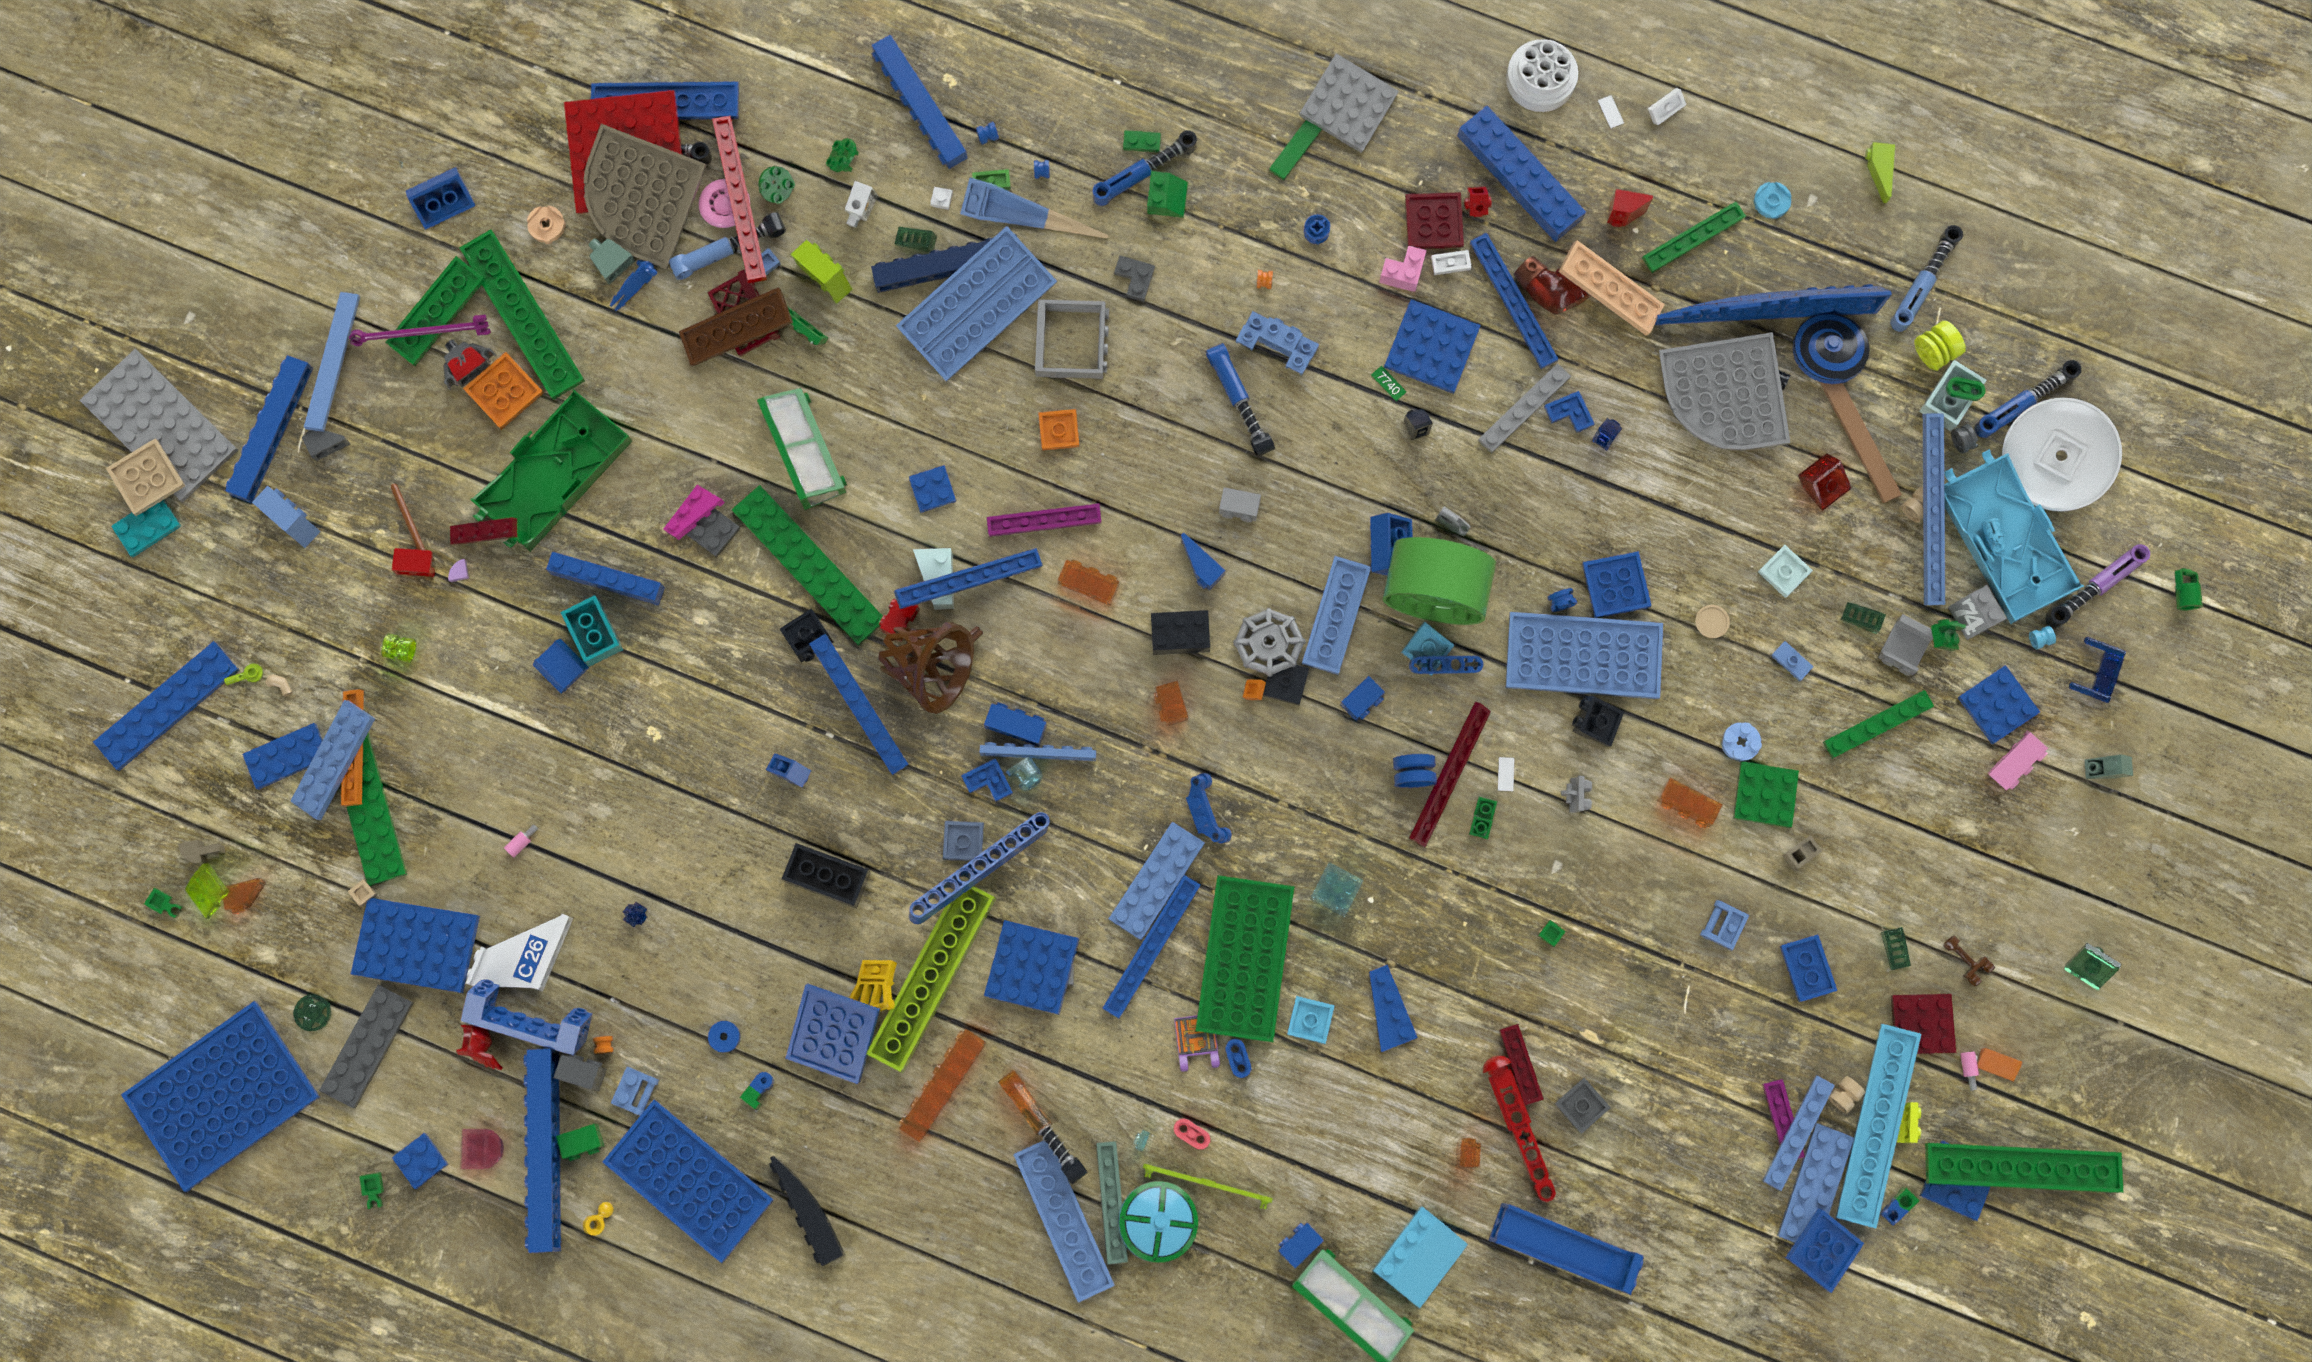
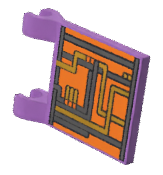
M1197 1016L1174 1018L1180 1070L1182 1072L1188 1071L1187 1057L1206 1054L1211 1056L1212 1068L1219 1067L1216 1034L1195 1031Z

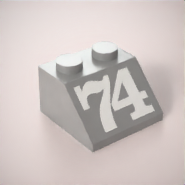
M1987 585L1948 607L1955 621L1966 625V629L1961 630L1966 640L2007 619Z

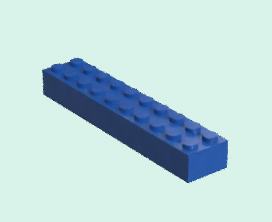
M553 1049L527 1050V1055H524V1066L527 1067V1075H524V1086L527 1087V1095L524 1096V1105L527 1107V1115L524 1116V1125L527 1127V1135L524 1137L527 1155H525L524 1164L525 1167H528V1175L525 1176V1187L528 1188V1196H525V1207L528 1208V1216L525 1217V1228H528L525 1248L528 1249V1253L561 1251L560 1148L556 1138L557 1135H560V1081L553 1078L559 1063V1051Z

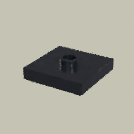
M1274 660L1272 661V666L1284 661ZM1296 665L1295 667L1275 673L1272 677H1267L1263 696L1300 706L1309 668Z

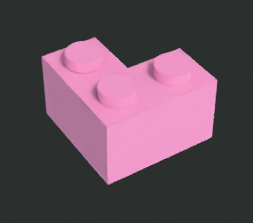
M1408 246L1404 263L1385 258L1379 283L1415 292L1426 250Z

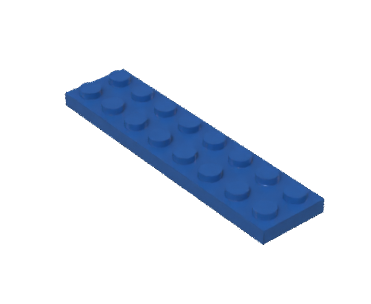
M738 82L591 83V99L674 90L678 120L714 119L731 116V119H738L739 115Z
M213 641L94 740L93 743L113 767L120 771L225 683L224 678L233 676L240 671L239 668L221 647Z

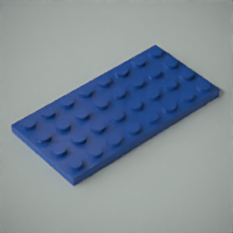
M655 1099L603 1160L607 1167L720 1263H724L774 1201L771 1196Z

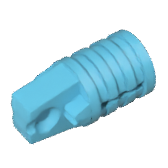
M1992 518L1983 521L1981 525L1986 542L1992 553L2004 552V536L2000 528L1999 519Z

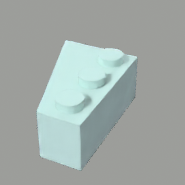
M951 548L913 549L924 581L953 573V553ZM954 594L932 600L934 609H954Z

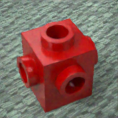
M1467 188V198H1464V207L1468 209L1469 215L1474 217L1488 215V208H1491L1492 201L1487 188Z

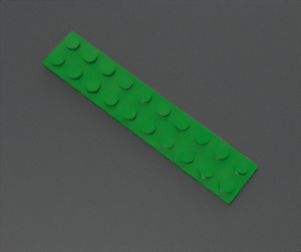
M492 229L459 247L471 268L486 279L482 284L483 288L552 400L585 382Z
M761 485L757 486L731 509L858 646L880 627L879 623L883 615Z
M1925 1143L1926 1184L2124 1193L2122 1152Z

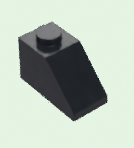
M1412 409L1404 417L1411 440L1430 434L1433 423L1424 409Z

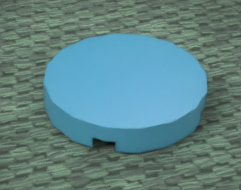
M1767 182L1761 185L1754 196L1756 210L1759 214L1771 219L1780 218L1786 214L1792 202L1790 191L1786 186L1778 182Z

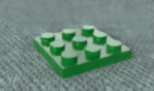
M1741 761L1733 819L1792 828L1799 770Z

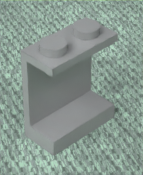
M1902 614L1895 622L1878 658L1882 659V662L1888 666L1899 668V671L1905 675L1915 674L1919 669L1917 666L1928 644L1933 640L1932 630Z

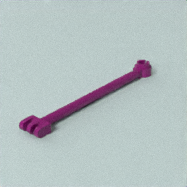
M476 315L472 319L473 322L373 333H366L357 329L351 332L349 339H351L350 343L352 345L361 346L363 342L369 340L476 330L477 336L488 335L491 331L490 328H487L489 324L486 321V315Z

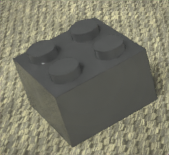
M575 1054L561 1055L553 1078L590 1090L600 1091L607 1070L602 1068L603 1063L590 1059L584 1062V1057Z

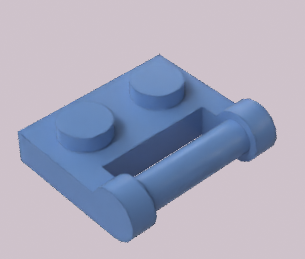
M1716 900L1712 915L1705 929H1702L1700 936L1732 951L1749 915L1722 901ZM1722 910L1728 913L1718 934L1715 935L1712 931Z
M626 1067L611 1104L641 1116L655 1085H658L659 1079ZM645 1080L648 1083L638 1106L635 1107L633 1103Z

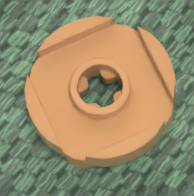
M553 206L537 207L531 211L527 218V228L531 236L545 244H551L563 234L566 227L561 212ZM551 221L549 223L550 226L543 228L542 222Z

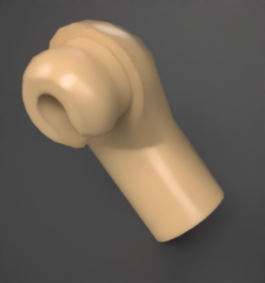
M272 674L265 680L268 687H279L283 697L292 694L286 678Z

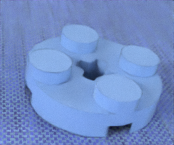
M1747 722L1735 723L1728 727L1724 732L1721 743L1724 753L1729 758L1743 762L1756 756L1762 747L1759 732ZM1738 737L1746 740L1745 747L1737 745Z

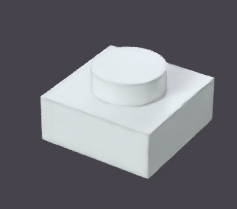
M934 187L930 203L931 207L949 210L953 191Z

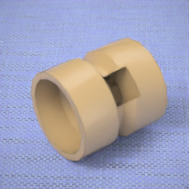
M1919 487L1912 494V498H1908L1901 505L1903 513L1916 523L1923 519V487Z
M1845 1076L1838 1084L1839 1089L1834 1088L1828 1099L1836 1108L1848 1114L1855 1106L1854 1102L1860 1101L1866 1092L1856 1081Z

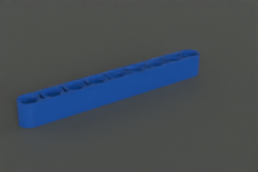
M1043 812L1036 813L914 901L909 908V920L916 925L922 924L1042 837L1048 830L1050 822L1048 815ZM1042 822L1044 826H1038L1036 823ZM1021 833H1027L1029 837H1023ZM1006 844H1013L1014 848H1008ZM991 855H998L999 859H993ZM979 865H980V866L984 867V869H983V870H977V869L975 868V866H979ZM960 877H967L969 880L962 881ZM952 888L954 891L948 893L944 889ZM936 899L938 903L932 904L929 900ZM920 910L923 914L915 915L913 911Z

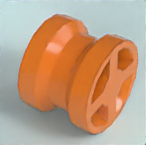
M1258 270L1256 288L1266 287L1271 289L1273 271L1263 272Z
M613 1036L593 1038V1043H595L594 1054L613 1053L614 1048L611 1046Z

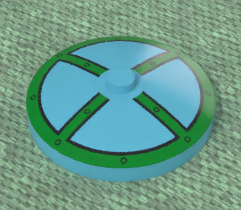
M1163 1181L1149 1182L1134 1189L1124 1200L1119 1212V1232L1126 1247L1138 1258L1154 1263L1172 1261L1183 1255L1195 1240L1198 1230L1197 1210L1190 1196L1180 1187Z

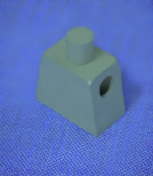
M595 238L589 243V247L593 250L589 257L609 285L635 262L633 256L610 239H606L601 243Z

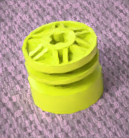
M1948 321L1939 322L1930 331H1925L1914 340L1919 357L1925 365L1934 371H1938L1947 365L1950 360H1955L1966 351L1965 342L1961 334Z

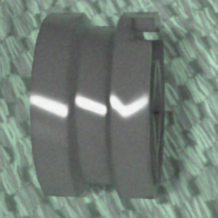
M1969 424L1962 425L1960 428L1951 431L1952 442L1960 453L1963 454L1968 452L1969 449L1972 450L1978 447L1979 444H1976L1978 441L1977 435Z

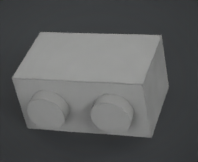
M1224 487L1219 514L1230 519L1238 517L1244 522L1256 521L1261 495Z

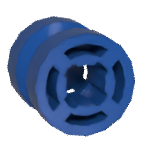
M994 122L988 123L985 127H976L981 145L986 144L988 140L995 141L999 139Z

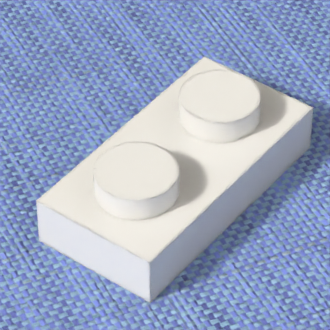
M1678 88L1674 89L1648 108L1654 124L1659 125L1686 105L1681 90Z
M1468 250L1431 256L1434 275L1471 270Z

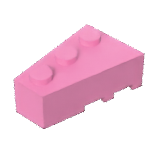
M2028 730L2023 734L2024 737L2018 743H2015L2011 747L2012 749L1988 772L2006 791L2009 788L2011 790L2015 788L2020 782L2018 779L2023 774L2026 776L2034 768L2032 764L2036 760L2040 762L2048 754L2046 752L2048 748Z

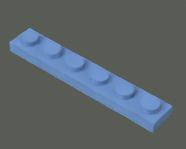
M992 742L980 745L981 756L1096 761V750H1092L1091 747H1081V750H1076L1072 746H1062V749H1055L1052 745H1043L1042 748H1035V745L1032 744L1015 747L1016 744L1012 743L996 746V743Z
M1819 1076L1814 1077L1762 1180L1764 1183L1782 1191L1835 1086L1834 1084Z

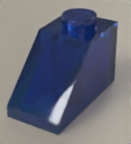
M1606 418L1598 428L1592 441L1608 451L1623 428L1620 427L1616 420Z

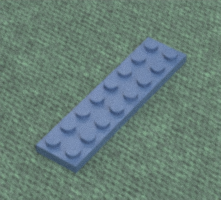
M1041 1141L1013 1155L1079 1303L1115 1285L1069 1180L1061 1170L1062 1166L1059 1163L1058 1157L1053 1155L1054 1152L1048 1148L1046 1141Z

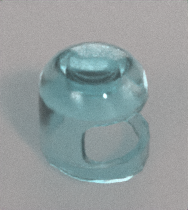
M1030 756L1006 771L1009 777L1015 776L1019 779L1021 783L1018 787L1023 791L1034 789L1043 778L1041 770Z

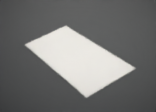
M1611 95L1598 100L1610 128L1624 123Z
M1499 757L1498 790L1513 791L1514 758Z

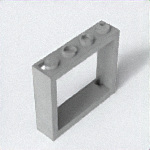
M1038 299L1036 377L1103 379V373H1107V362L1104 361V355H1108V344H1104L1105 337H1108L1109 326H1105V319H1109V308H1106L1105 301ZM1046 311L1100 313L1098 369L1044 368Z

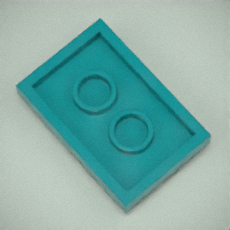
M162 500L137 516L130 513L111 527L129 555L134 558L180 528L181 524L166 501Z

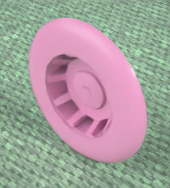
M719 179L708 184L699 198L701 216L710 225L719 228L735 226L725 179Z

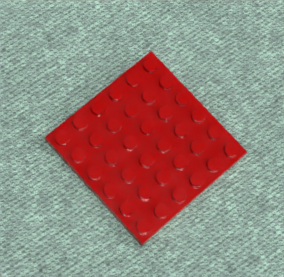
M674 90L564 102L577 214L589 213L584 197V174L601 124L682 155Z

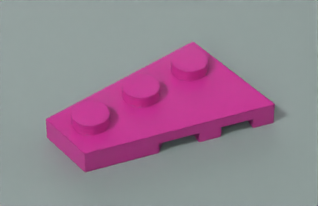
M696 485L663 530L677 540H680L696 527L697 522L704 516L707 518L712 514L711 510L718 505L722 506L725 502L701 486Z

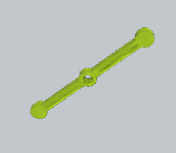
M1143 1163L1142 1168L1146 1171L1144 1177H1147L1149 1173L1148 1178H1151L1153 1172L1173 1176L1258 1199L1261 1202L1259 1208L1267 1209V1204L1273 1201L1271 1197Z

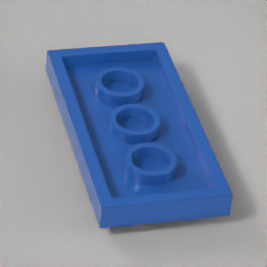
M312 723L242 754L256 789L264 788L309 767L323 741L316 723Z

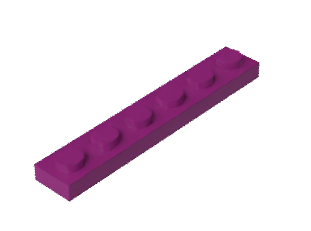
M1099 503L986 517L989 537L1102 523Z

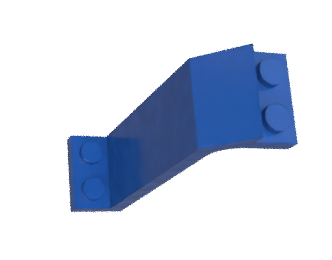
M1501 1203L1488 1240L1628 1295H1631L1635 1289L1638 1273L1643 1266L1644 1257L1641 1254L1618 1248L1506 1203Z

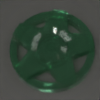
M306 995L295 1005L293 1017L301 1029L318 1031L328 1024L331 1018V1007L329 1002L320 995ZM312 998H318L320 1001L315 1003ZM325 1008L327 1009L326 1016L323 1014ZM314 1023L321 1024L318 1027L312 1028Z

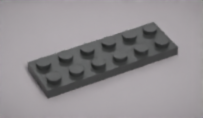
M377 985L319 1091L356 1109L414 1003L381 985Z

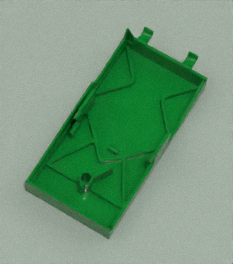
M574 389L572 390L573 393L531 438L529 437L533 433L531 430L521 438L509 452L514 457V460L502 473L470 499L480 509L477 514L473 515L478 522L482 521L486 516L492 520L517 518V537L509 538L503 542L509 548H512L518 542L531 552L632 442L629 435Z

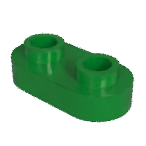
M1954 377L1946 385L1947 393L1955 398L1978 401L1986 393L1984 384L1975 380ZM1953 386H1956L1958 391L1953 390ZM1971 390H1975L1977 395H1974Z

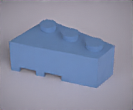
M267 486L252 503L288 535L306 548L321 531L305 518L307 514L299 507L297 510L294 509L296 505L290 499L284 500L285 495L277 488L273 491Z

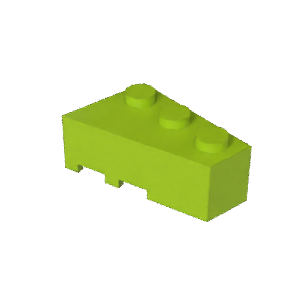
M805 240L790 254L795 263L812 280L814 279L821 285L820 288L824 292H829L836 304L853 290L843 274L845 271L839 263L834 264L833 259L827 253L823 254L821 248L816 243L811 244L808 240Z

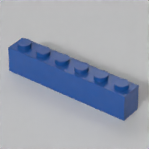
M556 552L551 553L546 568L551 575L658 606L665 589L660 582Z

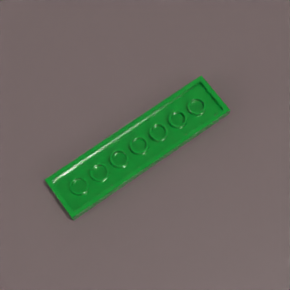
M367 733L363 741L362 805L346 806L367 884L374 886L405 876L407 871L369 733Z

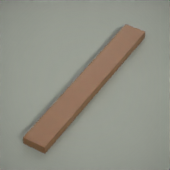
M1819 382L1883 504L1900 497L1902 494L1844 384Z

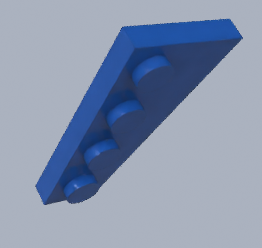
M1388 964L1370 971L1369 977L1380 1051L1384 1052L1418 1038Z

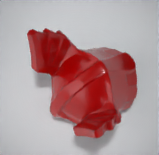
M472 1024L461 1025L460 1027L463 1028V1044L461 1049L456 1050L457 1055L471 1057L474 1061L493 1070L495 1068L502 1070L503 1067L494 1056L486 1053L492 1045L489 1029Z

